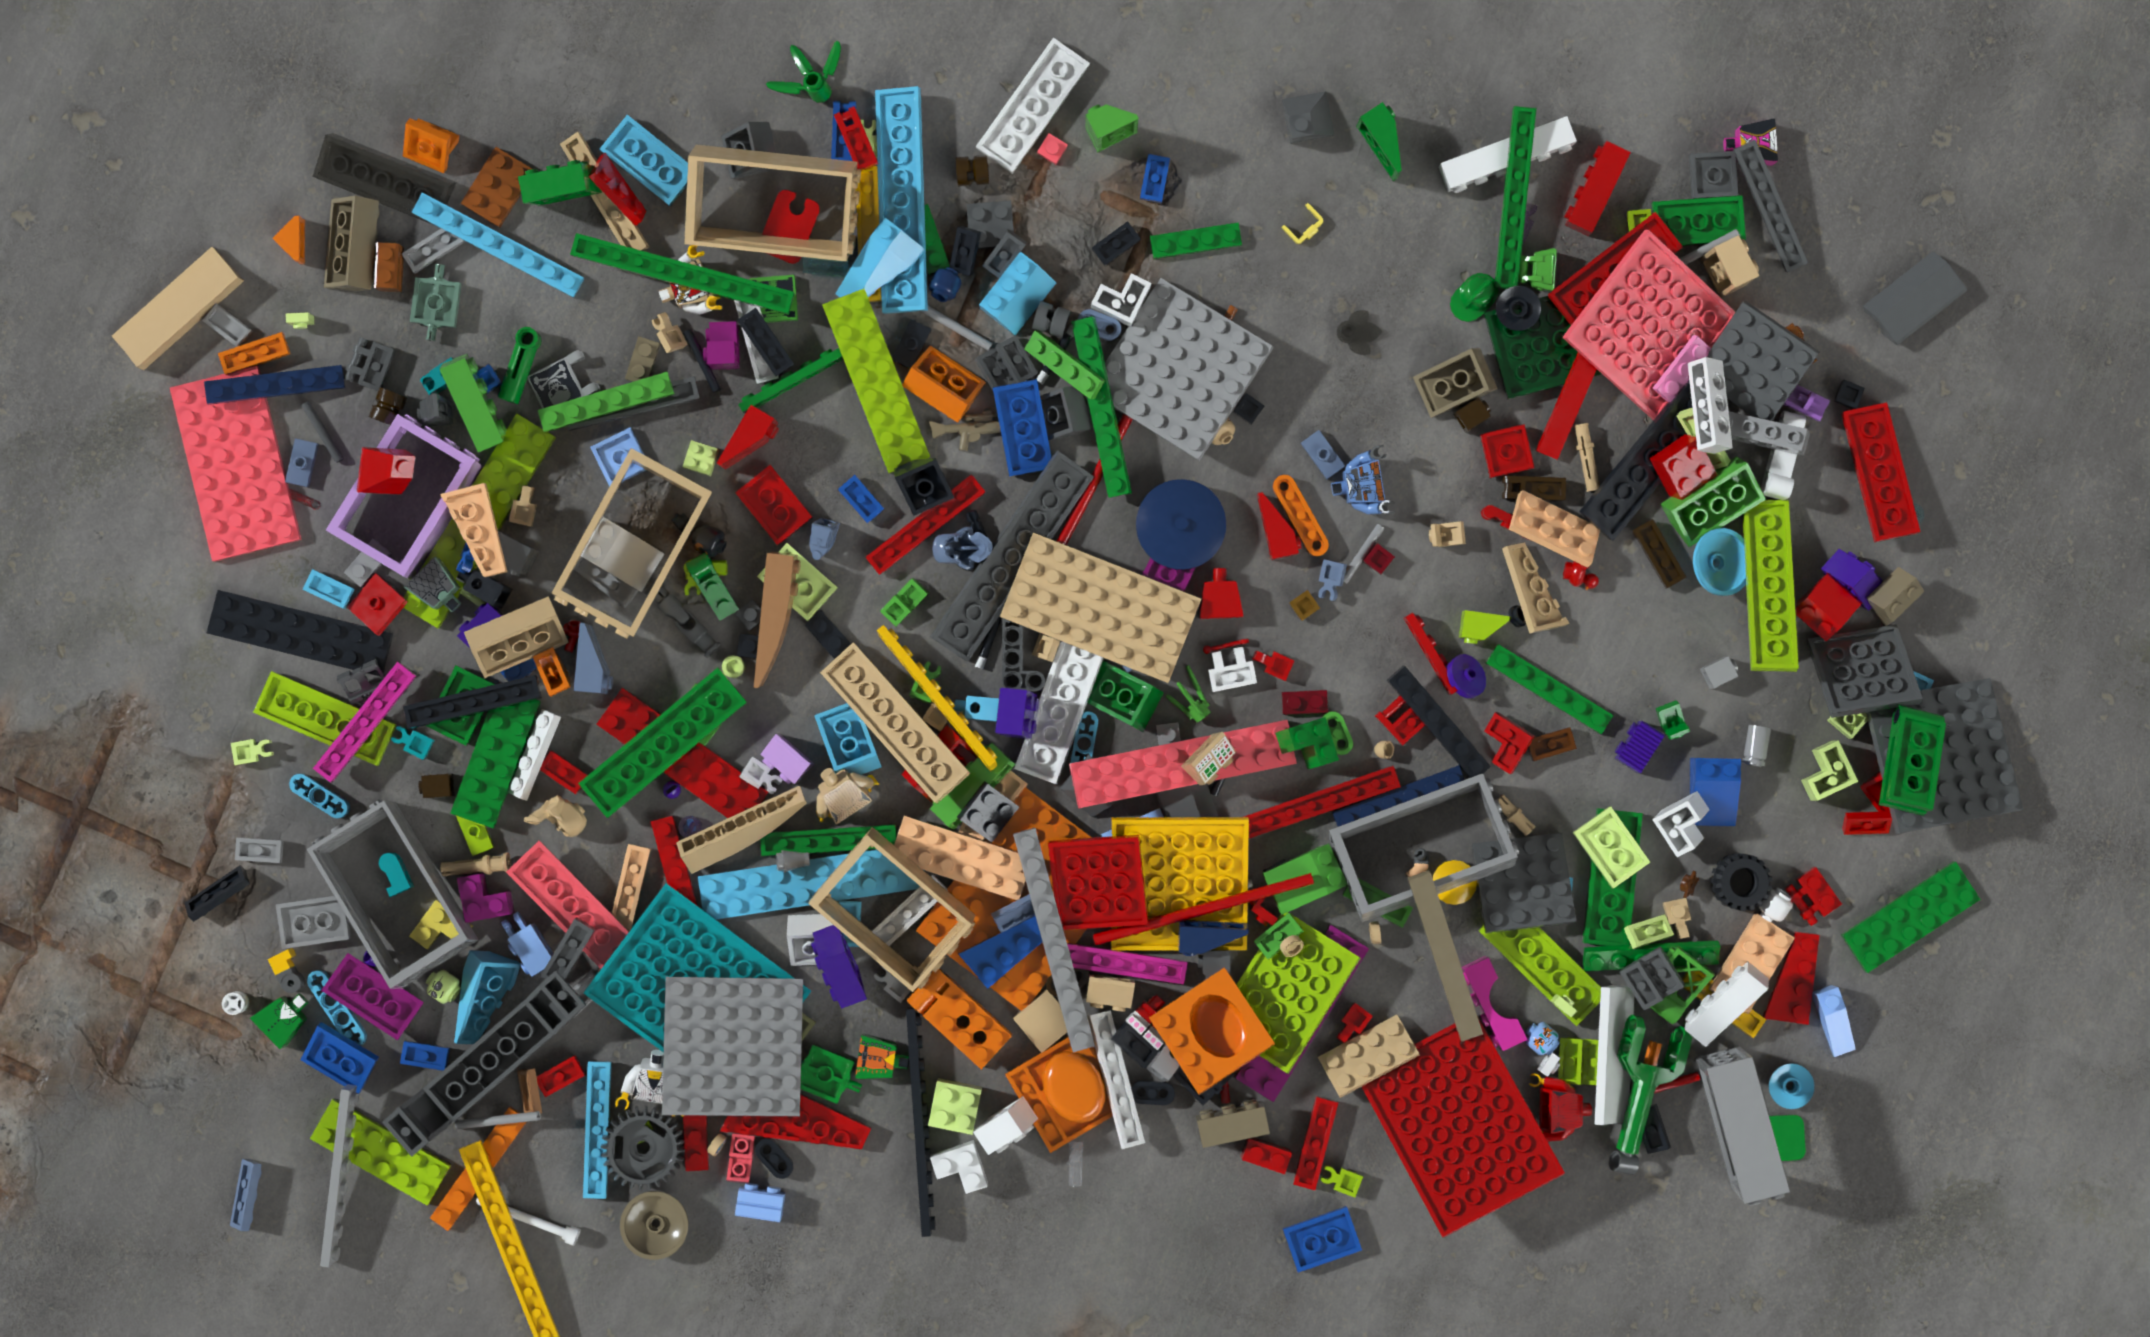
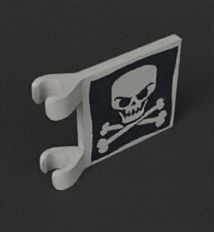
M576 350L565 358L528 376L530 385L542 409L600 392V386L595 382L582 388L571 366L585 359L582 351Z

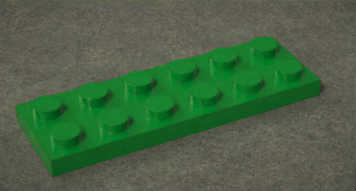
M532 700L488 711L450 814L493 829L495 828L541 701Z
M1596 808V816L1605 809ZM1614 810L1640 846L1643 813ZM1591 859L1582 943L1604 946L1629 945V939L1624 928L1631 925L1637 872L1615 888H1611Z
M1953 861L1842 933L1841 936L1865 973H1869L1981 899L1957 862Z

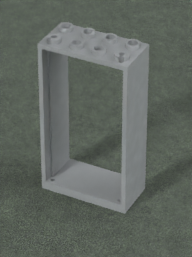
M1482 773L1329 830L1330 843L1348 884L1347 886L1361 922L1415 903L1410 889L1368 905L1343 839L1472 791L1478 790L1504 855L1433 881L1437 894L1515 866L1519 850L1515 841H1510V828L1507 821H1502L1500 812H1502L1498 799L1494 800L1492 797L1493 787L1489 778L1485 779Z
M377 800L369 806L370 809L365 813L359 812L350 818L351 821L346 825L340 824L331 829V834L327 837L321 836L315 839V841L311 842L312 846L307 851L389 988L402 989L479 939L468 922L465 923L464 914L397 803ZM387 816L459 935L402 971L398 969L329 854Z

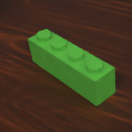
M993 743L984 747L986 749L990 747L998 757L995 759L997 762L996 768L990 772L978 757L974 762L971 761L965 766L970 774L938 804L933 801V806L930 809L953 830L962 823L957 816L982 783L985 781L992 787H995L1016 765Z

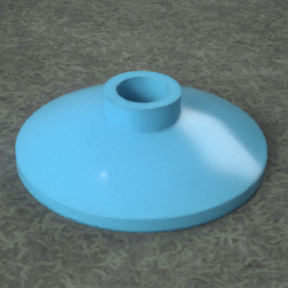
M1784 1064L1772 1073L1769 1080V1092L1772 1099L1781 1107L1797 1109L1806 1105L1812 1098L1814 1080L1810 1072L1798 1064ZM1789 1081L1793 1083L1791 1089L1786 1088V1083Z

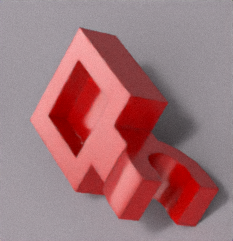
M1255 651L1252 657L1253 660L1266 665L1265 673L1283 681H1286L1294 664V660L1273 651L1271 657Z
M1354 1002L1341 1019L1346 1025L1336 1038L1346 1043L1353 1031L1360 1034L1373 1016Z

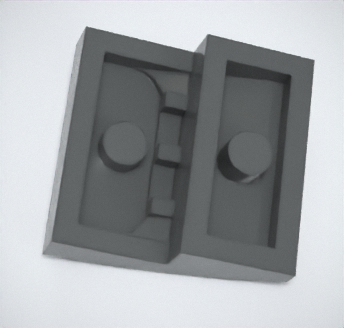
M1016 335L975 358V362L992 390L993 387L1028 381L1038 374Z
M1661 946L1620 971V974L1643 1010L1663 1001L1666 996L1685 986V983Z

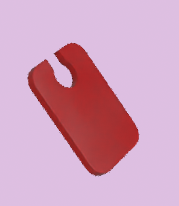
M788 189L780 191L762 235L809 240L820 212L819 204L810 198H806L803 213L797 215L790 210V203L795 199L797 193ZM767 253L791 264L799 262L802 258L800 256Z

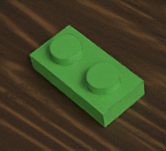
M1288 913L1254 940V942L1266 958L1270 959L1280 951V945L1284 939L1291 935L1299 936L1304 930L1293 916Z

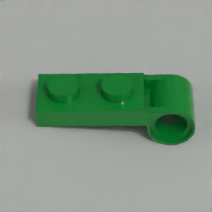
M706 553L685 563L691 576L719 620L739 610L738 605Z

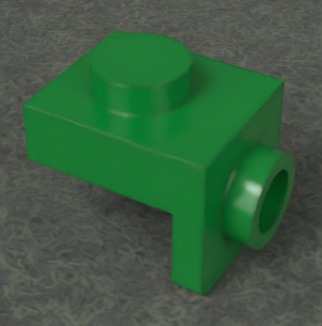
M1677 700L1655 708L1661 729L1670 740L1681 738L1684 734L1690 732V728L1684 721L1682 710Z

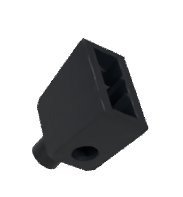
M475 569L465 574L459 572L456 578L465 584L463 588L465 591L501 609L513 590L492 577H483L481 571Z

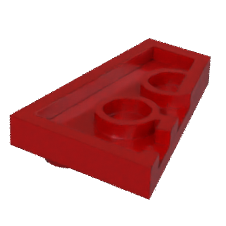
M602 154L598 158L589 178L637 226L642 222L647 211L607 154Z

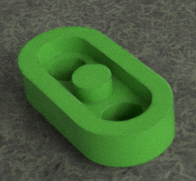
M1337 712L1326 713L1323 717H1326L1327 723L1330 719H1335L1336 721L1335 727L1329 726L1337 754L1345 755L1349 753L1353 747V740L1343 717ZM1340 739L1345 741L1343 748L1337 746V741Z

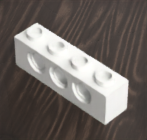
M1704 357L1689 362L1688 371L1697 450L1715 454L1732 449L1723 361Z

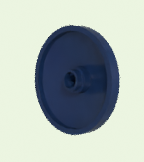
M1185 479L1167 481L1151 490L1142 501L1136 518L1137 537L1145 553L1156 563L1175 570L1192 569L1206 563L1219 550L1226 533L1225 512L1217 496L1206 486Z

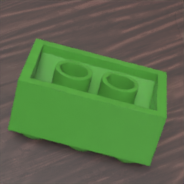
M1099 104L1088 110L1085 129L1098 153L1136 134L1139 118L1137 114L1107 104L1101 107Z

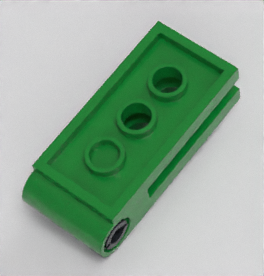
M1902 705L1895 708L1879 805L1922 816L1927 811L1933 810L1946 728L1944 716Z

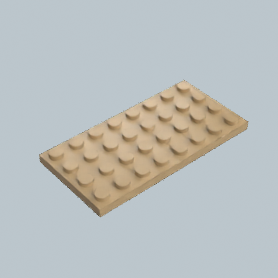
M1033 533L1000 617L1169 683L1201 598Z

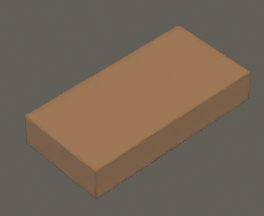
M535 1068L518 1070L524 1113L539 1111L541 1114L542 1107Z

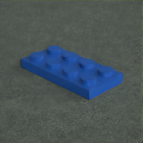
M1037 379L993 387L1009 477L1044 470L1052 457Z

